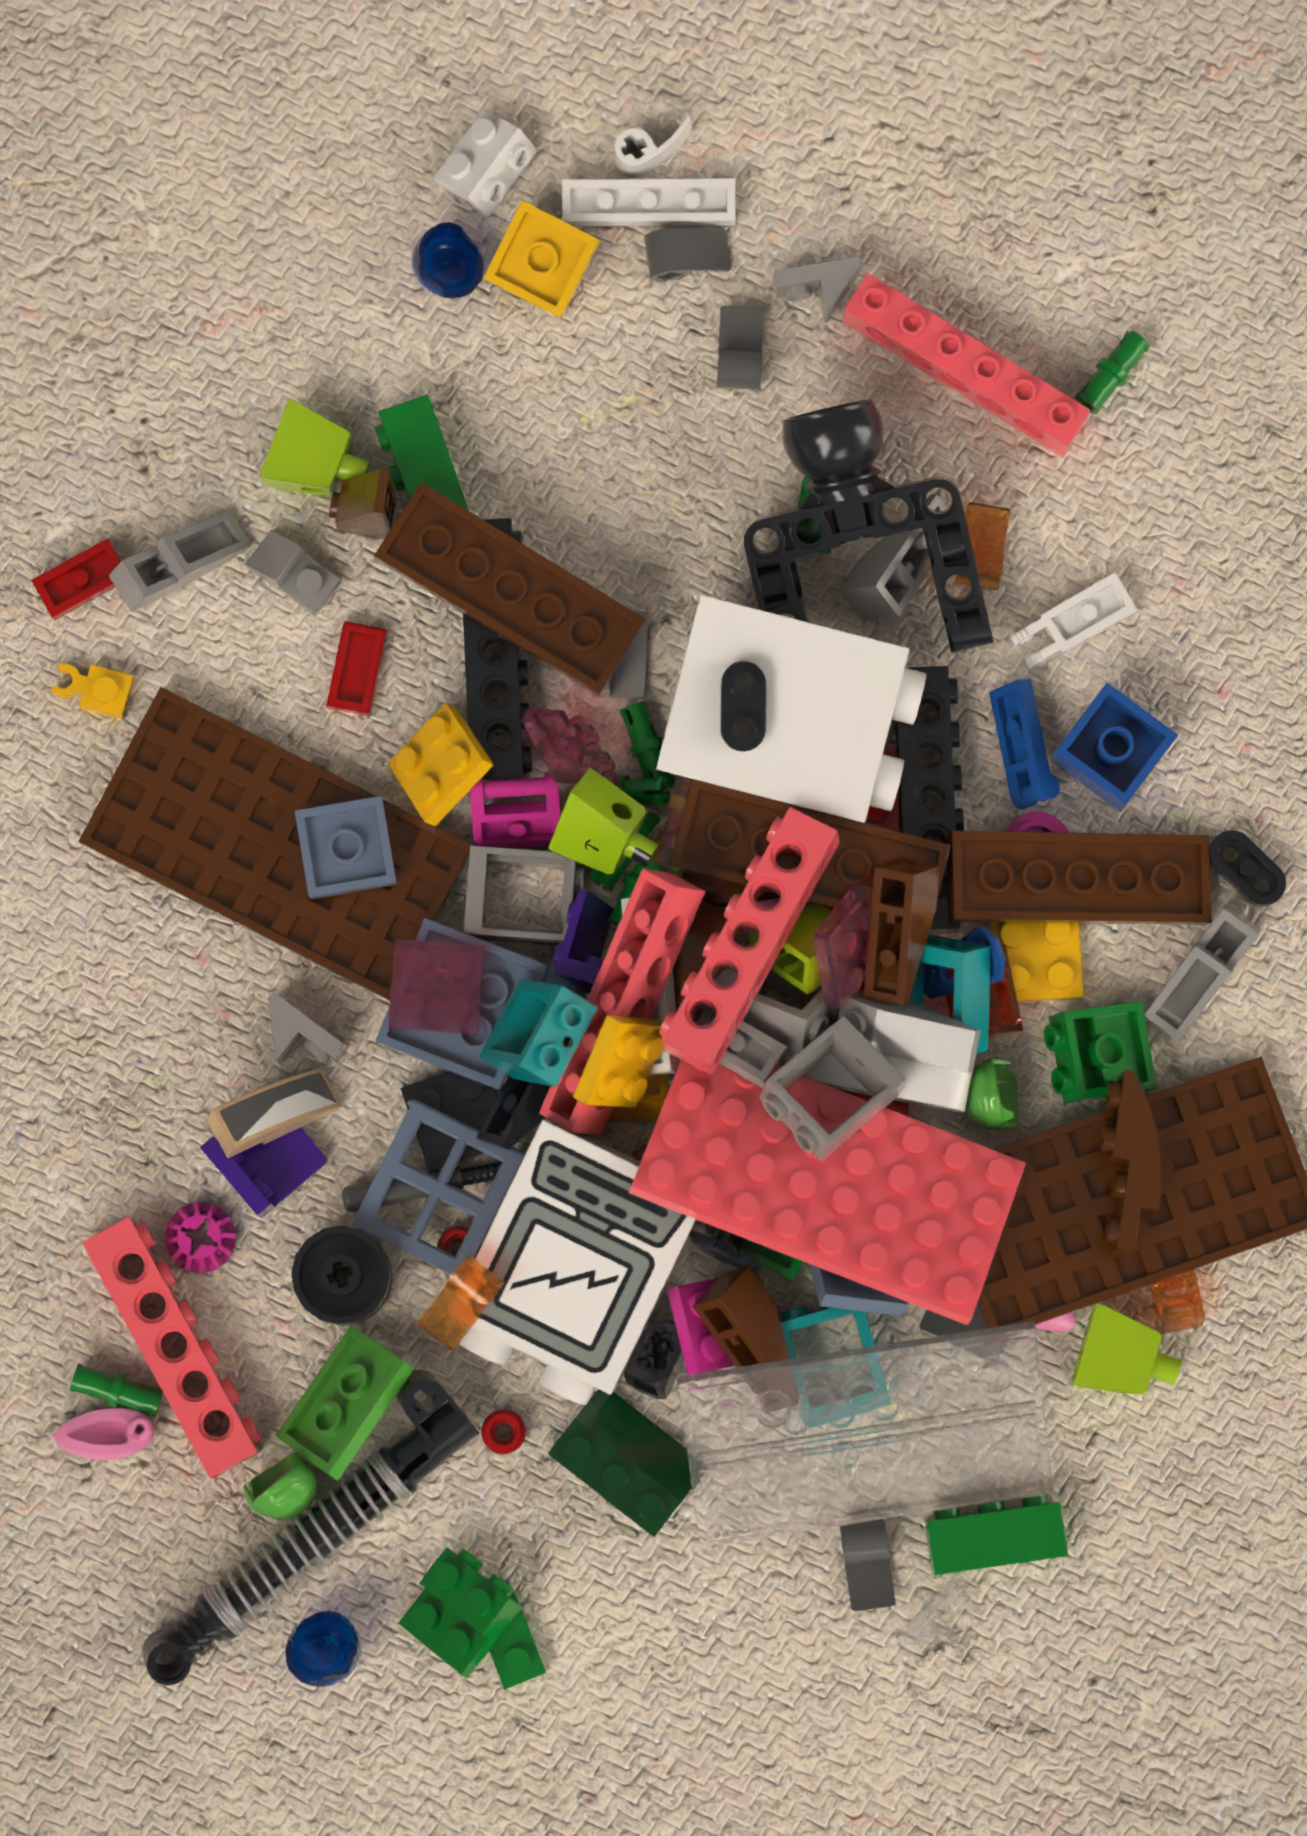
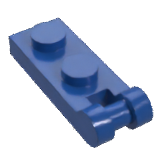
M1018 679L990 691L989 695L1012 803L1018 809L1024 810L1036 805L1038 800L1044 802L1055 798L1059 794V783L1056 777L1050 773L1031 679Z

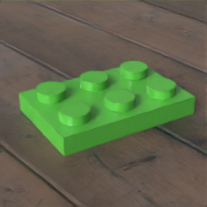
M350 1325L275 1436L325 1473L339 1480L415 1368Z

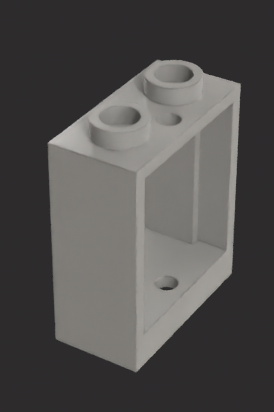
M470 846L463 933L481 940L549 945H558L560 942H564L568 928L566 920L567 910L574 899V891L583 889L585 865H576L577 861L553 851ZM488 864L564 869L560 931L484 926Z
M724 969L714 982L720 986H729L736 981L738 974L731 969ZM770 969L762 984L763 987L808 1004L803 1010H799L757 994L743 1021L786 1045V1050L798 1054L825 1032L835 1020L838 1021L842 995L845 994L847 976L836 973L813 992L806 994Z
M843 1016L768 1078L759 1098L763 1101V1106L767 1113L777 1121L782 1120L794 1133L796 1142L803 1150L808 1153L813 1152L820 1161H823L896 1099L906 1079ZM831 1052L873 1097L828 1134L786 1089Z

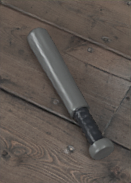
M502 1162L470 1167L468 1169H460V1166L456 1167L448 1184L462 1190L466 1185L493 1181ZM441 1170L427 1172V1174L438 1178ZM394 1178L380 1207L429 1195ZM373 1181L346 1186L342 1190L343 1205L348 1212H357Z

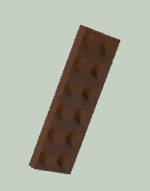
M422 482L416 488L374 555V558L380 563L598 696L604 690L646 623V619Z
M692 779L690 782L670 867L746 886L749 881L745 879V875L750 863L756 855L762 857L770 844L766 837L772 823L778 816L784 818L789 807L838 830L840 843L808 902L871 917L874 868L898 858L940 866L938 899L951 845ZM786 854L780 858L778 865L783 869H794L801 863L802 858L796 854Z
M951 831L948 833V845H951L948 855L950 921L1207 925L1212 923L1209 835Z

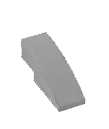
M227 509L165 536L156 546L122 560L109 574V577L130 611L133 612L204 576L246 551L252 544L231 510Z
M1226 903L1145 1012V1017L1174 1039L1180 1041L1231 974L1234 967L1258 937L1262 929Z

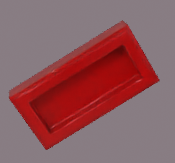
M343 622L326 704L328 709L370 716L387 637V629Z

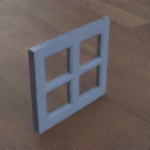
M410 1099L407 1102L409 1109L351 1226L464 1280L526 1153L514 1147L506 1150L484 1143L476 1138L480 1130L419 1100ZM421 1123L457 1139L438 1178L403 1162ZM467 1145L502 1162L483 1201L448 1184ZM394 1178L429 1195L410 1234L375 1217ZM440 1200L475 1217L456 1256L421 1240Z

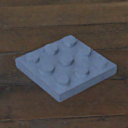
M424 918L375 1042L501 1091L507 1074L480 1059L479 1055L519 980L543 983L549 966Z

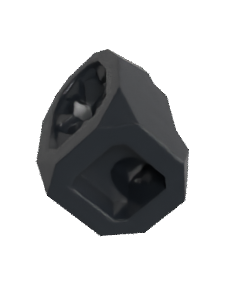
M662 1320L654 1322L642 1332L624 1372L628 1385L655 1399H667L684 1362L674 1321Z

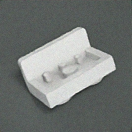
M483 110L433 179L441 188L469 201L481 215L488 217L498 203L501 202L523 169L526 168L536 153V148L519 127Z

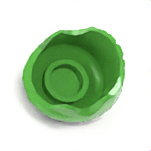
M991 1057L973 1068L965 1114L971 1122L980 1128L990 1130L1018 1126V1093L1015 1073L1003 1068L1004 1066L1012 1065L1010 1061Z
M295 1452L254 1477L249 1482V1489L247 1485H244L243 1489L246 1503L252 1510L263 1516L285 1520L300 1515L311 1504L316 1494L317 1482L312 1469L302 1456Z

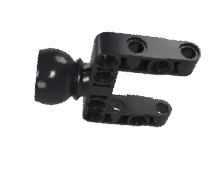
M873 399L828 407L782 420V441L785 452L794 467L811 479L806 486V490L811 493L801 508L760 517L753 521L745 533L744 547L759 610L777 615L790 614L797 620L810 623L795 557L837 548L841 544L869 537L876 539L922 528L951 653L994 643L963 502L957 485L951 479L945 477H931L893 486L879 477L881 470L872 466L881 451L884 427L881 415L873 403ZM934 488L946 489L951 495L952 502L944 511L936 512L929 508L926 503L927 494ZM900 498L906 502L908 506L907 516L901 521L889 520L883 512V505L887 500ZM813 518L820 523L822 535L817 540L806 541L799 536L797 525L802 519ZM770 528L777 533L779 544L774 550L764 551L756 545L755 533L759 529ZM955 574L966 576L971 583L970 591L963 597L951 596L945 587L946 581L950 576Z

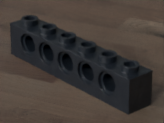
M511 518L483 519L522 543L521 530L513 531ZM463 613L468 726L494 764L483 776V781L524 778V773L532 772L531 746H523L522 729H530L529 703H521L520 686H528L527 660H519L518 646ZM492 643H501L509 651L504 660L491 662L484 657L486 647ZM494 686H503L511 693L510 698L505 704L494 706L485 699L488 690ZM496 729H505L512 735L511 743L504 749H495L487 742L490 733Z
M948 666L905 667L926 673L920 705H933L939 712V719L932 724H925L916 717L913 725L895 721L897 758L904 759L903 771L898 787L900 832L920 838L927 834H937L944 840L945 844H948V833L951 831H964L963 808H955L954 791H962L961 765H953L952 748L960 747L959 721H951L950 704H958L957 678H949ZM924 747H932L940 753L941 763L935 767H925L918 761L917 752ZM927 790L936 791L943 799V806L939 810L928 811L921 806L919 795ZM947 859L942 879L947 886V894L937 899L936 911L929 934H956L961 928L959 921H950L949 859Z

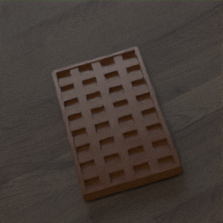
M162 687L159 688L78 841L81 845L390 1002L424 918L435 922L469 856L470 846H473L445 830L426 823L423 819L383 800L397 885L309 899L295 810L377 796Z
M1262 1057L1146 1096L1153 1115L1161 1159L1159 1211L1151 1217L1140 1215L1135 1252L1128 1257L1109 1254L1111 1242L1105 1241L1107 1219L1109 1214L1115 1215L1117 1198L1111 1197L1112 1181L1115 1171L1122 1170L1120 1166L1105 1164L1106 1151L1100 1150L1102 1129L1104 1124L1111 1123L1113 1108L992 1149L1023 1161L1026 1165L977 1302L991 1341L1307 1230V1174Z

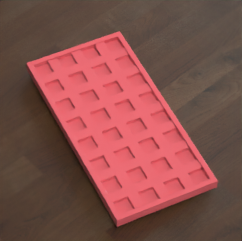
M681 1059L629 1191L630 1194L962 1324L968 1325L970 1323L1024 1171L1025 1162L887 1108L881 1110L823 1161H820L813 1152L808 1153L799 1146L794 1138V1133L782 1120L777 1121L767 1113L763 1106V1101L759 1098L763 1088L721 1064L717 1066L714 1074L711 1075ZM777 1066L773 1074L776 1073L781 1067ZM801 1076L786 1089L828 1134L867 1102V1100L805 1076Z

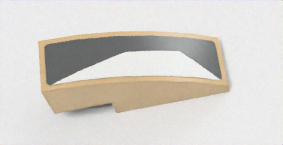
M319 1068L265 1086L214 1108L207 1121L227 1158H230L261 1142L265 1145L340 1109L342 1106L322 1069Z

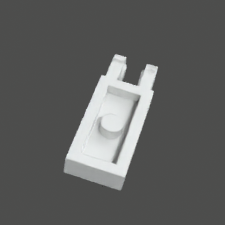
M1116 572L1044 612L1039 616V620L1018 631L1011 637V640L1015 646L1024 645L1046 630L1053 643L1033 652L1025 660L1028 668L1033 669L1058 653L1063 655L1137 611V607Z

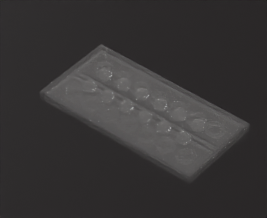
M1033 1321L677 1377L700 1548L1054 1492L1037 1333Z

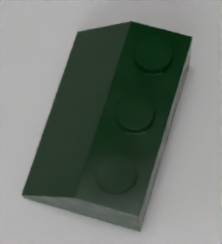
M599 1389L548 1452L549 1456L653 1537L656 1536L709 1467L614 1391L610 1395Z

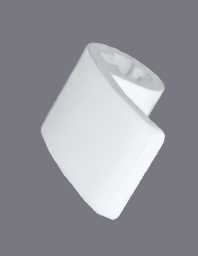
M688 115L676 132L658 148H656L648 133L639 128H630L621 132L615 140L614 147L615 163L618 170L627 177L636 178L661 165L675 153L689 136L692 124L690 116ZM633 147L636 152L641 151V157L635 159L632 154L627 155V148Z

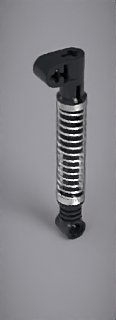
M413 1370L396 1395L405 1414L416 1426L412 1431L391 1448H380L375 1454H372V1457H369V1462L364 1460L363 1466L365 1469L361 1472L352 1470L353 1478L350 1481L341 1479L340 1484L342 1487L338 1490L330 1488V1497L327 1499L319 1497V1506L316 1508L308 1506V1515L304 1518L299 1515L296 1516L295 1529L285 1524L284 1531L288 1537L287 1541L279 1534L273 1533V1541L277 1549L275 1550L267 1543H262L261 1548L266 1557L265 1559L259 1554L251 1552L250 1559L254 1568L244 1561H239L238 1566L243 1575L242 1577L236 1572L228 1570L227 1576L231 1586L223 1580L217 1579L216 1586L210 1584L207 1590H203L198 1595L197 1604L192 1608L195 1612L193 1615L187 1611L184 1614L186 1619L184 1622L180 1618L175 1621L176 1628L170 1625L168 1628L157 1630L147 1637L142 1647V1657L150 1677L155 1682L167 1686L183 1681L189 1674L191 1666L198 1661L196 1655L199 1654L202 1657L206 1655L205 1647L212 1650L216 1646L214 1643L215 1639L218 1642H222L224 1639L233 1640L240 1633H243V1630H247V1625L242 1619L243 1614L248 1611L255 1620H259L258 1615L252 1609L254 1605L259 1602L266 1611H270V1607L263 1599L271 1593L278 1602H281V1597L275 1591V1588L280 1584L289 1593H293V1589L286 1581L290 1576L293 1575L301 1584H304V1580L298 1572L301 1567L305 1566L311 1574L315 1575V1570L309 1563L311 1559L316 1557L323 1565H327L324 1558L331 1553L334 1556H338L336 1549L342 1544L349 1547L347 1540L353 1535L360 1538L359 1530L364 1526L372 1529L371 1520L376 1516L383 1520L382 1511L387 1507L394 1511L395 1507L392 1503L397 1499L405 1502V1499H408L409 1496H412L417 1491L418 1482L479 1434L473 1423L435 1376L425 1370ZM419 1390L428 1396L436 1409L441 1406L428 1418L426 1417L429 1413L414 1396ZM171 1649L178 1653L176 1659L170 1664L162 1665L155 1662L158 1654L164 1650Z

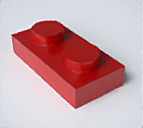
M107 538L31 581L49 614L55 621L115 588L109 574L117 567L121 560Z

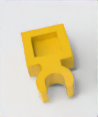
M59 664L58 671L71 675L72 683L67 688L53 686L51 691L54 695L61 699H71L77 695L82 696L79 704L81 709L121 720L124 719L135 679L133 675L90 665L88 675L83 676L74 666Z

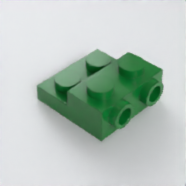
M1142 1002L1064 1011L1048 1017L1049 1024L1044 1029V1041L1046 1047L1050 1051H1054L1057 1068L1052 1071L1051 1082L1056 1094H1062L1063 1104L1106 1098L1110 1081H1117V1077L1125 1069L1135 1072L1144 1092L1157 1089Z
M446 1547L419 1582L425 1589L398 1624L460 1675L468 1679L521 1610L522 1606L510 1597L515 1589L495 1573L488 1579L478 1571L483 1563L464 1548H461L458 1554Z

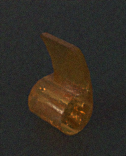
M970 502L967 504L965 516L982 589L998 591L1010 509ZM955 574L954 584L971 586L970 580L966 576Z
M468 1255L447 1281L443 1291L418 1321L419 1327L449 1350H454L505 1282L472 1256Z

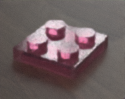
M855 883L813 933L826 1007L841 1010L851 996L858 992L861 984L866 979L872 905L871 886Z
M395 939L389 1030L478 1036L484 945Z

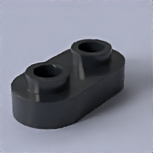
M747 661L736 662L729 666L721 679V736L726 745L736 751L744 752L756 748L763 741L766 733V678L763 671L756 664ZM740 675L749 676L753 683L751 690L745 693L738 691L735 687L737 677ZM740 720H746L752 726V732L746 738H741L735 733V725Z
M1233 830L1225 831L1212 841L1209 847L1212 868L1247 902L1257 907H1267L1276 903L1282 897L1286 889V878L1283 871L1245 834ZM1231 847L1236 850L1238 858L1235 862H1228L1223 858L1222 851L1224 848ZM1255 879H1266L1269 883L1268 892H1258L1254 886Z

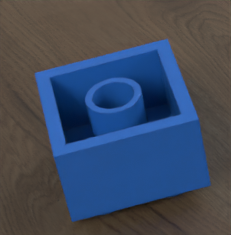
M1106 683L1056 749L1050 761L1121 812L1175 741L1178 734L1109 683Z

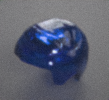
M443 222L431 227L419 238L412 253V269L418 281L428 291L443 298L454 299L471 294L481 282L484 273V259L477 244L466 234L461 226L452 222Z
M336 1611L317 1612L302 1620L292 1629L285 1651L286 1664L289 1671L304 1684L314 1687L334 1685L346 1679L360 1661L362 1648L359 1632L347 1617Z

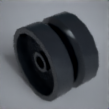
M343 1225L324 1228L307 1238L296 1253L291 1272L294 1293L304 1309L325 1323L342 1327L361 1324L378 1314L389 1299L393 1283L391 1261L381 1244L364 1231ZM345 1268L352 1273L348 1277L347 1285H340L336 1282L335 1275L338 1270Z

